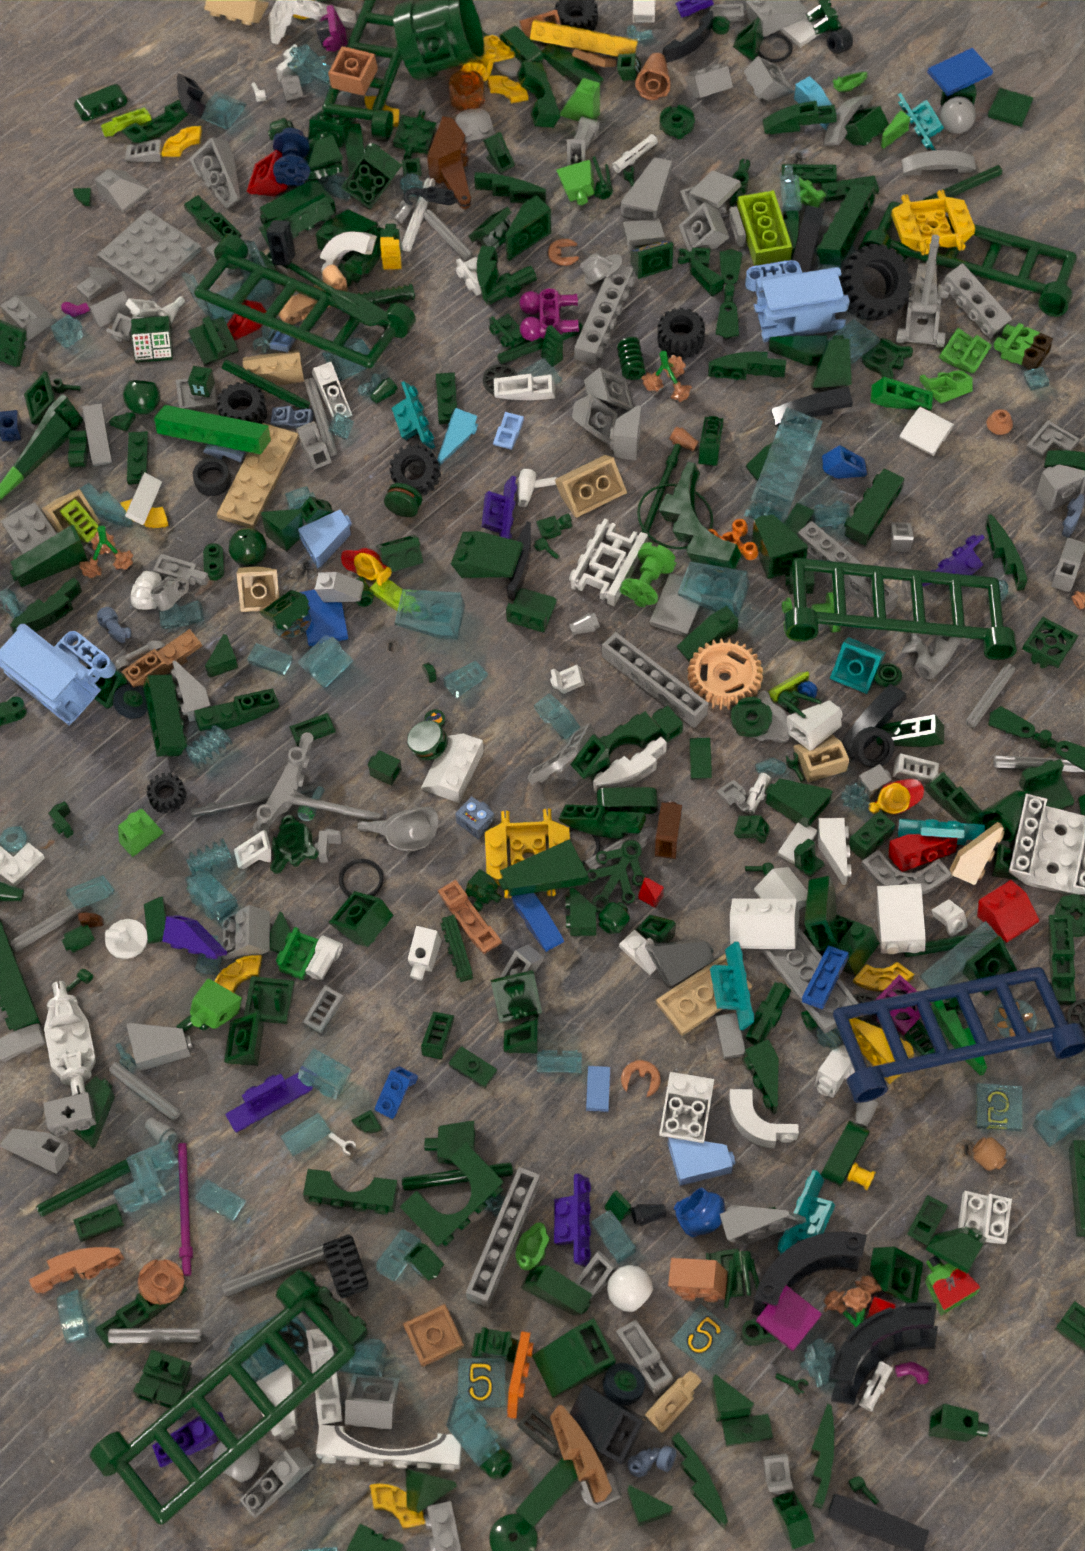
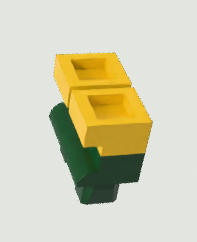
M395 223L385 224V229H381L380 242L383 270L402 269L400 229H397Z

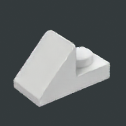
M129 298L125 304L133 314L132 319L158 317L157 311L161 309L154 301Z
M261 831L234 849L238 868L245 869L258 860L271 862V847L267 831Z
M634 930L619 943V947L651 975L656 970V967L645 946L655 943L651 938L645 940Z

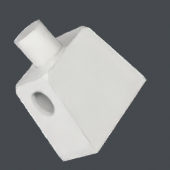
M416 926L408 956V962L412 967L411 978L423 980L425 970L432 972L442 942L438 931Z

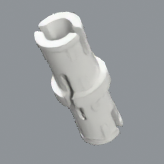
M765 773L759 774L754 787L750 788V795L746 800L750 807L744 811L745 813L755 814V810L760 801L764 799L765 791L772 780L769 775Z
M879 1362L872 1379L868 1380L866 1384L868 1387L859 1403L862 1408L873 1411L880 1394H883L885 1391L884 1386L893 1370L891 1366ZM881 1378V1379H880V1382L878 1383V1385H877V1387H876V1390H875L874 1394L871 1395V1394H872V1391L874 1390V1388H875V1386H876V1383H877L878 1379Z

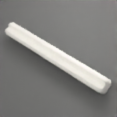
M427 178L423 188L435 187V180ZM422 197L418 199L401 247L403 251L409 252L411 250L424 216L423 213L427 209L429 202Z

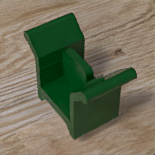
M482 1327L481 1333H475L471 1356L482 1357L483 1353L504 1356L505 1361L514 1364L519 1340L512 1338V1332L510 1331L504 1332Z

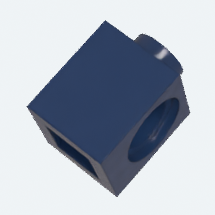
M18 410L0 411V437L2 442L21 440V419Z

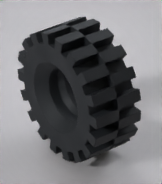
M559 0V2H556L554 10L558 12L561 25L590 31L596 29L598 25V8L595 0ZM579 15V16H581V17H579V18H573V17H571V16Z

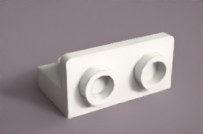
M474 257L464 263L460 258L457 259V267L455 268L457 275L464 279L467 288L472 290L476 296L481 294L476 272L477 258Z

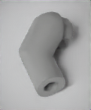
M402 200L400 203L401 210L394 219L399 224H402L413 206L408 205Z

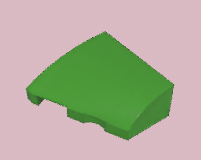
M962 370L938 373L936 378H927L925 375L920 376L922 385L926 390L933 392V398L941 404L973 391V378Z

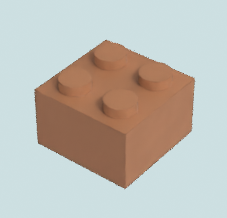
M342 46L328 72L331 87L365 96L378 70L375 54Z
M671 1258L668 1286L675 1291V1294H678L681 1299L686 1301L704 1298V1301L718 1302V1299H725L728 1271L716 1260Z

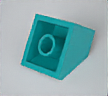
M848 637L842 644L829 679L868 694L875 680L874 675L879 665L882 664L886 652Z

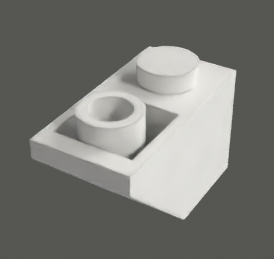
M832 1050L818 1070L814 1085L817 1090L824 1096L829 1095L834 1098L850 1070L851 1061Z

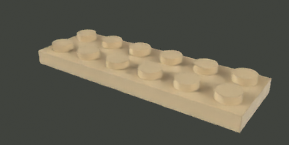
M269 425L271 442L261 455L248 452L217 513L218 519L248 528H255L261 512H263L299 440L298 433Z

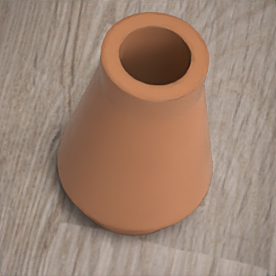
M676 426L669 438L672 444H679L681 447L693 452L699 444V441L692 437L683 427L679 428Z

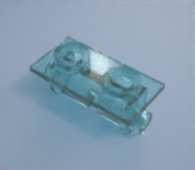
M542 1050L537 1055V1072L581 1073L582 1052H577V1050L562 1051V1055H558V1051Z

